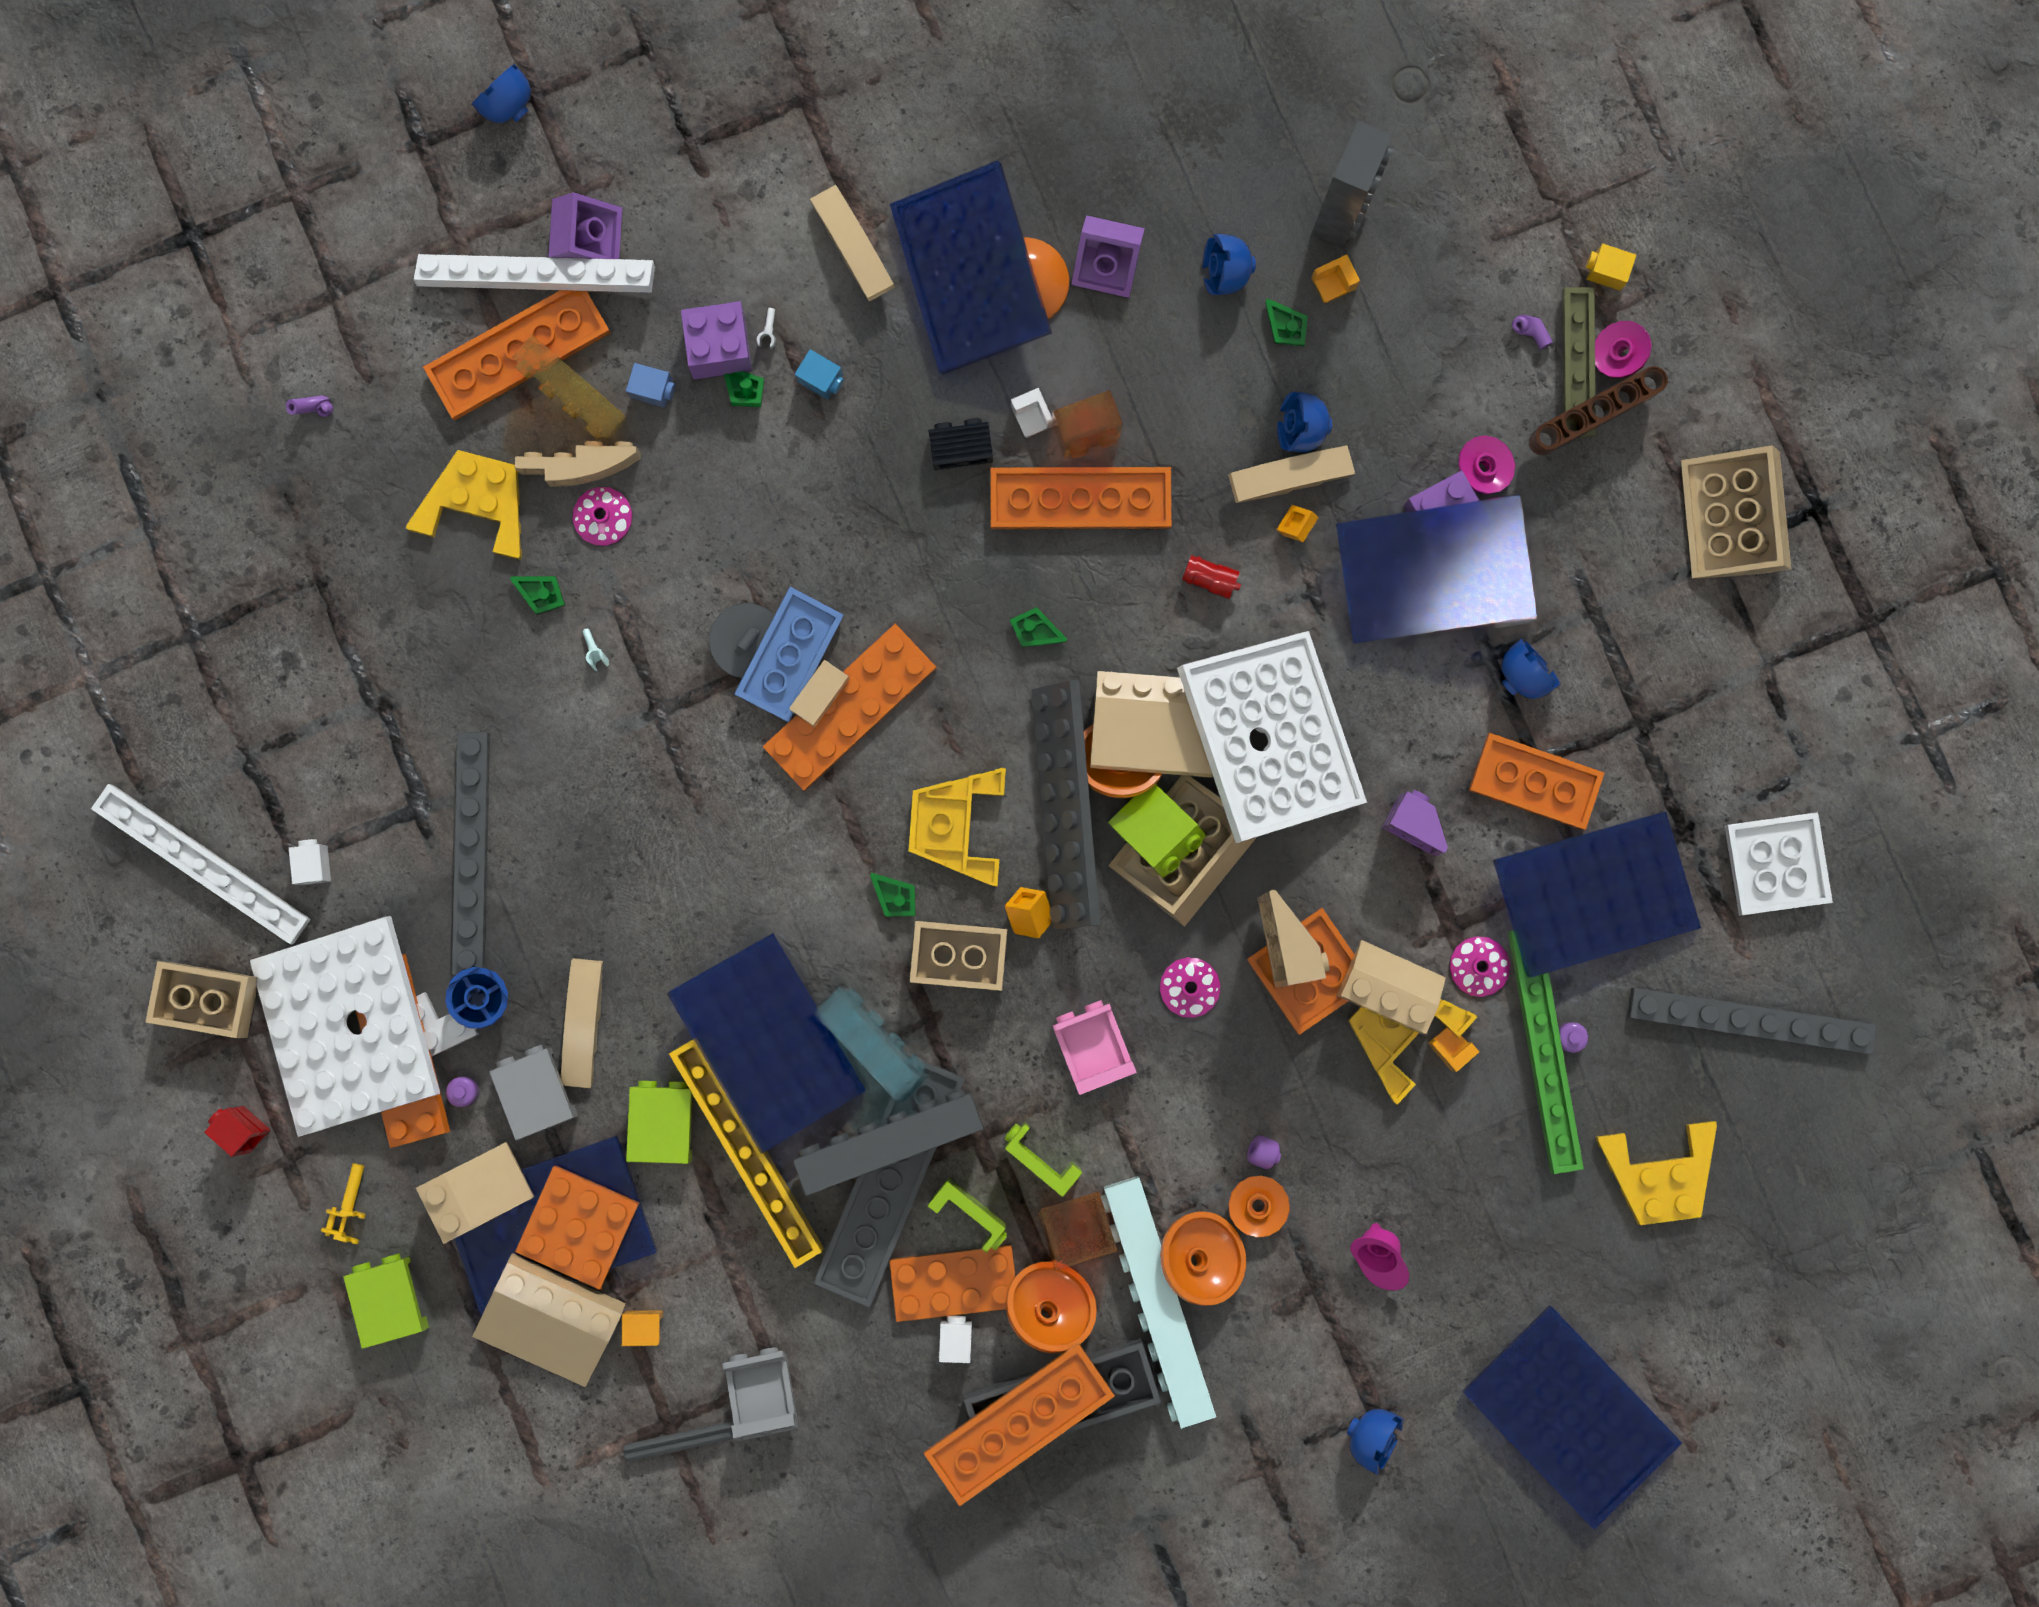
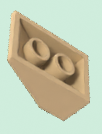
M507 1142L416 1187L443 1244L534 1198Z

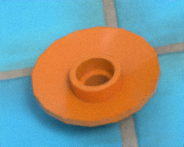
M1262 1175L1251 1176L1239 1182L1231 1192L1228 1203L1229 1214L1235 1226L1244 1234L1253 1237H1266L1279 1231L1287 1221L1290 1211L1289 1197L1283 1186L1274 1179ZM1256 1200H1261L1264 1204L1263 1209L1260 1211H1255L1252 1207L1253 1202Z

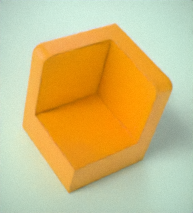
M1347 254L1315 269L1311 277L1324 303H1328L1356 290L1360 282Z
M1020 887L1005 904L1013 932L1017 935L1039 939L1051 924V908L1045 891Z
M1447 1027L1427 1043L1453 1072L1459 1071L1479 1053V1050L1473 1043L1467 1042L1462 1035L1457 1037Z
M663 1310L626 1311L623 1313L622 1346L659 1345L660 1319L663 1318Z

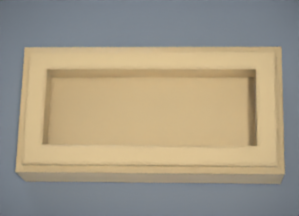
M824 660L792 703L789 710L813 727H816L850 680V677Z

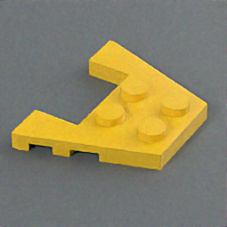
M457 450L407 523L406 529L435 538L443 508L500 522L493 552L498 555L521 560L519 480L515 465Z
M999 768L966 778L913 790L909 852L993 887H998L1000 859L968 857L972 795L1004 796L1006 768Z
M1440 999L1439 1006L1434 1015L1457 1037H1460L1477 1018L1474 1013ZM1359 1007L1348 1019V1022L1391 1100L1398 1105L1416 1084L1395 1066L1393 1061L1419 1033Z
M1716 1121L1686 1124L1690 1150L1689 1157L1630 1164L1625 1133L1595 1136L1599 1148H1601L1607 1160L1606 1162L1611 1172H1613L1638 1225L1700 1218L1702 1216L1717 1128Z

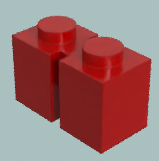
M245 1106L217 1110L208 1120L210 1126L204 1133L227 1154L234 1157L251 1153L271 1130Z

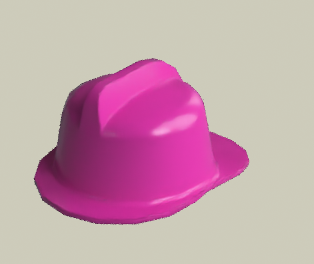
M1374 1223L1361 1238H1357L1351 1243L1350 1251L1371 1283L1379 1288L1392 1291L1402 1289L1408 1284L1409 1271L1401 1257V1244L1395 1234L1382 1229L1378 1223Z

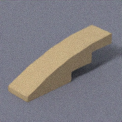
M834 185L810 198L828 234L868 301L895 288L884 265L838 187Z
M1346 445L1261 464L1232 472L1228 476L1235 502L1240 503L1288 494L1293 490L1319 486L1327 481L1349 478L1355 474L1348 446Z
M575 958L571 960L562 1048L561 1081L563 1086L591 1088L593 1085L594 1055L597 1051L598 1022L601 1017L603 961Z

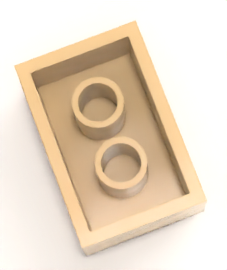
M915 921L910 983L1002 991L1008 930Z
M157 961L146 1023L233 1038H248L257 992V977L174 962Z

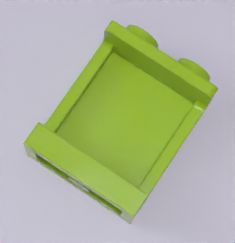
M1156 784L1148 791L1134 796L1108 821L1115 832L1146 860L1162 878L1174 872L1179 867L1180 862L1190 852L1197 850L1206 838V834L1200 826Z
M640 1080L638 1081V1086L630 1087L626 1162L683 1164L692 1162L693 1149H690L693 1094L687 1088L686 1082L671 1081L669 1082V1087H657V1081Z
M1026 1122L1021 1127L1016 1123L1004 1138L1007 1141L1005 1149L1063 1197L1082 1174L1081 1168L1071 1161L1059 1175L1020 1142L1030 1127Z
M948 1177L929 1201L928 1207L938 1214L945 1203L951 1200L990 1232L982 1243L981 1249L985 1253L990 1248L996 1251L1007 1237V1233L1004 1231L1006 1223Z
M400 1253L381 1258V1265L371 1267L370 1262L351 1267L353 1273L343 1276L362 1349L416 1334L429 1328L427 1317H421L408 1264L411 1263L410 1256L402 1259Z

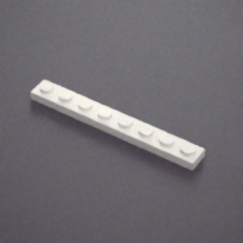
M418 254L413 280L416 286L651 293L655 265L653 260Z
M108 784L91 809L287 943L294 945L311 920L114 785Z

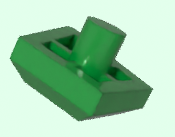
M1267 298L1265 305L1274 344L1304 347L1308 316Z
M744 371L724 374L732 406L762 407L764 378Z
M556 576L510 577L512 583L536 615L566 606Z
M1037 607L1009 620L1022 648L1067 642V638Z
M875 873L870 874L885 917L916 916L915 885Z

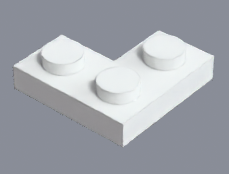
M426 992L416 996L420 1020L423 1021L425 1029V1040L432 1057L479 1035L477 1029L467 1028L458 1024L450 1014L438 1019Z

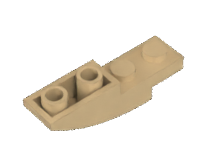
M586 441L585 446L576 445V457H572V454L564 452L554 453V457H542V454L538 452H525L524 457L515 456V469L521 475H545V482L550 487L572 486L614 475L640 460L641 452L631 442L620 441L615 442V446H603L602 442Z

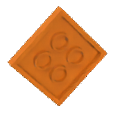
M1323 908L1302 920L1301 923L1320 946L1321 953L1326 952L1329 971L1325 972V979L1275 988L1267 945L1246 959L1297 1035L1302 1034L1348 1002L1336 995L1354 953Z
M555 1165L551 1170L515 1252L600 1290L639 1206V1202Z

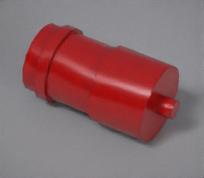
M1191 555L1182 581L1187 582L1189 585L1193 584L1209 590L1208 592L1226 599H1230L1233 589L1239 591L1241 584L1236 582L1240 571L1201 559L1198 555L1197 557Z

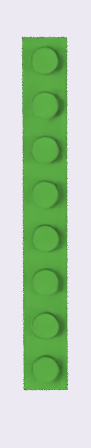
M1541 927L1508 931L1550 1174L1584 1169Z

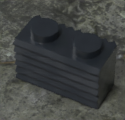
M973 418L965 420L964 425L953 427L952 423L943 422L935 424L934 429L929 430L934 470L993 463L988 422L982 423V419Z

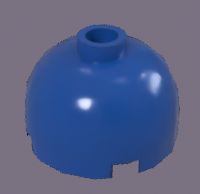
M513 64L494 80L471 105L484 118L494 123H505L511 118L517 122L529 111L525 107L531 98L529 81L523 72Z
M1213 234L1214 238L1207 240L1203 254V268L1209 267L1210 279L1204 278V284L1211 295L1236 293L1244 288L1251 274L1255 272V257L1251 256L1249 247L1242 239L1229 234Z
M1290 392L1285 397L1280 411L1285 412L1284 423L1278 421L1277 424L1280 447L1289 452H1310L1317 449L1332 430V419L1329 416L1325 403L1317 396L1304 392Z
M1522 638L1505 653L1502 660V672L1506 679L1502 683L1512 695L1519 693L1525 698H1542L1561 685L1554 671L1550 674L1548 673L1549 669L1546 666V661L1527 641L1524 642Z
M471 967L460 971L451 979L446 990L445 1003L449 1014L458 1024L471 1029H482L493 1025L503 1016L508 1003V991L504 981L496 972L486 968Z
M1384 1409L1370 1410L1364 1413L1360 1420L1354 1418L1348 1428L1347 1435L1351 1436L1349 1447L1351 1455L1356 1462L1366 1470L1378 1475L1379 1469L1382 1470L1385 1467L1398 1440L1395 1439L1396 1435H1394L1395 1429L1402 1431L1404 1419Z

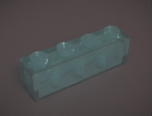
M839 987L814 1014L897 1102H904L929 1077L924 1071L927 1066L915 1054L910 1057L903 1049L906 1045L896 1033L892 1032L889 1034L882 1027L885 1023L884 1020L875 1011L871 1010L868 1012L861 1005L864 999L854 989L851 988L848 991L845 988Z

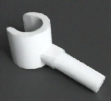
M768 308L764 331L757 336L759 347L762 346V338L765 336L771 337V349L776 345V338L772 334L775 315L774 308Z

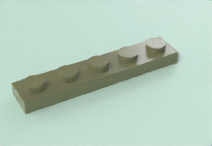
M1564 287L1562 290L1563 413L1595 396L1594 288ZM1593 405L1592 410L1596 415V405ZM1566 419L1568 429L1577 431V423L1572 419ZM1596 429L1579 438H1593L1596 435Z

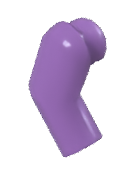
M1519 315L1513 320V330L1518 334L1533 337L1540 350L1553 343L1540 318Z
M324 395L291 399L286 403V410L291 415L318 412L321 417H326L333 412L334 407L330 404L331 400Z

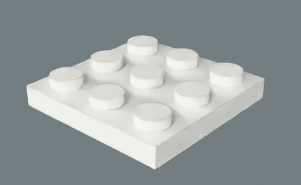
M1818 812L1725 825L1739 916L1833 903Z

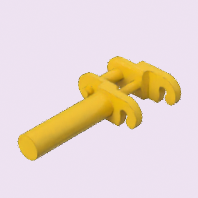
M352 1163L341 1211H336L337 1207H332V1210L326 1209V1213L329 1214L326 1228H321V1231L325 1232V1236L333 1234V1239L351 1242L353 1244L359 1243V1239L346 1236V1233L343 1231L348 1217L358 1216V1218L362 1219L366 1217L365 1213L353 1210L364 1165ZM336 1216L342 1217L339 1231L333 1229Z

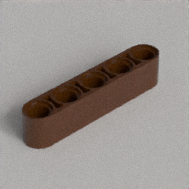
M1648 367L1543 423L1530 435V449L1537 455L1544 456L1649 401L1667 386L1668 377L1666 372L1660 367ZM1645 377H1650L1654 380L1656 384L1655 389L1647 387ZM1619 391H1624L1629 395V403H1624L1619 399ZM1593 405H1598L1603 409V417H1598L1593 413ZM1566 419H1572L1577 423V431L1568 429ZM1540 433H1546L1550 436V446L1540 441Z

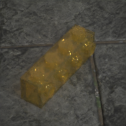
M531 335L513 355L512 358L518 362L515 368L527 379L532 375L541 382L538 388L551 400L555 395L565 403L561 408L573 419H576L578 416L583 418L588 423L585 429L596 439L599 440L603 436L609 440L627 420V417L535 336Z

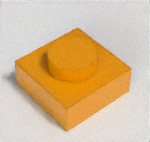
M1291 505L1276 530L1282 536L1303 543L1319 517L1313 511Z

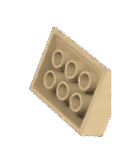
M1771 445L1681 460L1692 579L1755 575L1791 570L1780 451Z
M1097 672L1090 768L1213 777L1180 677Z
M1181 775L1167 792V795L1206 834V838L1202 841L1201 846L1194 852H1190L1180 862L1179 867L1164 878L1128 843L1124 845L1108 866L1185 927L1256 838L1236 844L1221 798L1191 776Z
M1272 890L1258 897L1275 988L1325 979V972L1329 971L1326 952L1321 953L1320 946L1278 892Z
M512 1253L472 1337L586 1387L617 1326L625 1303Z

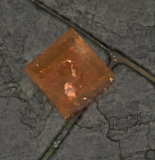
M1110 390L1053 410L1052 415L1053 429L1064 458L1072 456L1073 459L1082 457L1089 453L1088 449L1100 445V448L1112 446L1117 443V438L1121 437L1123 423Z
M1099 1191L1037 1211L1055 1271L1117 1252Z

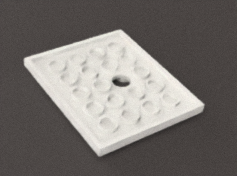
M1309 631L1184 664L1177 668L1236 844L1367 803ZM1253 729L1266 734L1268 745L1264 748V751H1257L1252 747L1249 736Z
M391 916L373 920L250 960L254 977H257L258 993L298 1137L440 1094ZM355 1010L363 1013L367 1020V1025L359 1035L353 1034L347 1027V1018Z

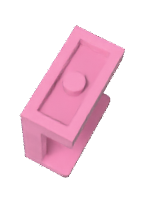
M1101 1000L1085 1006L1086 1013L1074 1016L1072 1011L1056 1017L1058 1023L1052 1025L1079 1095L1137 1073L1116 1023L1110 1004L1103 1005Z

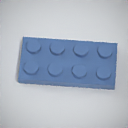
M789 587L734 695L789 722L793 715V712L789 710L790 706L813 676L844 615Z

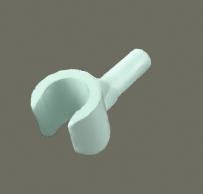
M584 629L582 632L589 650L586 654L587 662L594 671H597L596 663L599 660H602L608 666L609 660L602 650L595 645L590 629Z

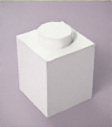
M317 839L298 841V847H289L292 884L308 885L331 882L328 846L317 844Z
M952 1315L947 1316V1320H941L939 1362L970 1363L972 1321H966L965 1316Z

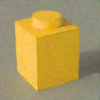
M1602 243L1596 252L1591 251L1585 268L1589 269L1586 280L1621 291L1628 282L1636 254Z

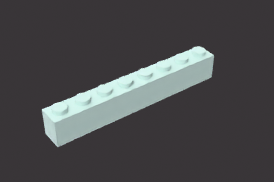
M1136 1176L1103 1187L1105 1194L1100 1196L1105 1214L1111 1212L1115 1224L1109 1225L1114 1242L1121 1241L1124 1254H1120L1119 1258L1124 1273L1130 1271L1134 1283L1128 1286L1133 1302L1140 1301L1143 1313L1138 1314L1143 1332L1149 1331L1153 1343L1147 1344L1152 1361H1159L1162 1373L1157 1374L1162 1392L1169 1391L1172 1400L1171 1403L1166 1404L1172 1422L1178 1420L1182 1429L1215 1418L1216 1414L1178 1296L1169 1286L1162 1271L1160 1258L1161 1243L1140 1178Z

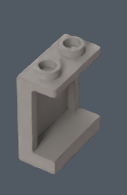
M542 1045L524 1051L526 1057L516 1061L513 1056L496 1062V1069L489 1071L515 1141L578 1117L575 1106L569 1102L554 1063L552 1048L543 1049Z
M776 1347L759 1351V1356L749 1358L747 1354L734 1355L729 1357L730 1362L722 1363L723 1370L726 1373L734 1423L731 1426L733 1439L738 1442L799 1429L787 1355L783 1351H778Z

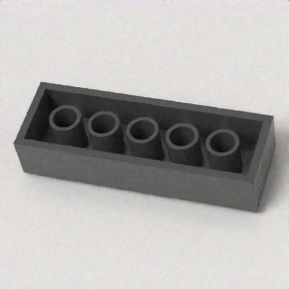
M1359 120L1357 121L1334 173L1311 236L1344 249L1347 240L1354 241L1394 150L1393 147L1388 146L1393 136L1392 134Z
M960 1089L945 1096L947 1101L936 1105L933 1099L918 1105L916 1113L907 1116L904 1110L886 1118L888 1123L878 1126L877 1121L859 1127L857 1129L858 1134L849 1137L848 1132L830 1138L828 1146L820 1148L819 1143L801 1149L798 1151L800 1156L794 1159L793 1162L805 1195L813 1194L983 1130L984 1124L972 1092L965 1094L964 1089Z
M1141 1337L1087 1354L1115 1397L1063 1434L1161 1403ZM1037 1371L965 1393L964 1403L969 1419Z

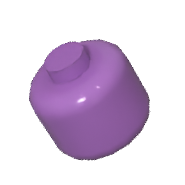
M1568 1022L1559 1027L1563 1051L1576 1053L1585 1048L1588 1043V1033L1582 1025Z
M457 1077L448 1084L446 1096L452 1105L467 1107L477 1100L479 1087L476 1081L470 1077Z
M1258 1135L1252 1140L1247 1151L1248 1162L1265 1170L1272 1168L1281 1158L1278 1142L1262 1135Z

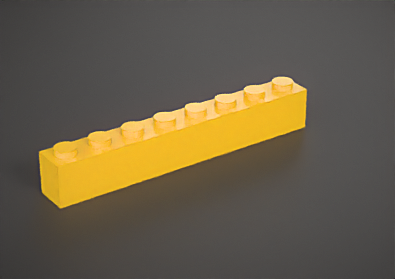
M700 1037L694 1038L669 1053L794 1268L820 1254L825 1248Z

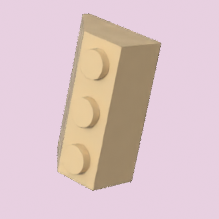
M1360 940L1336 996L1415 1032L1427 1034L1439 1006L1446 978Z

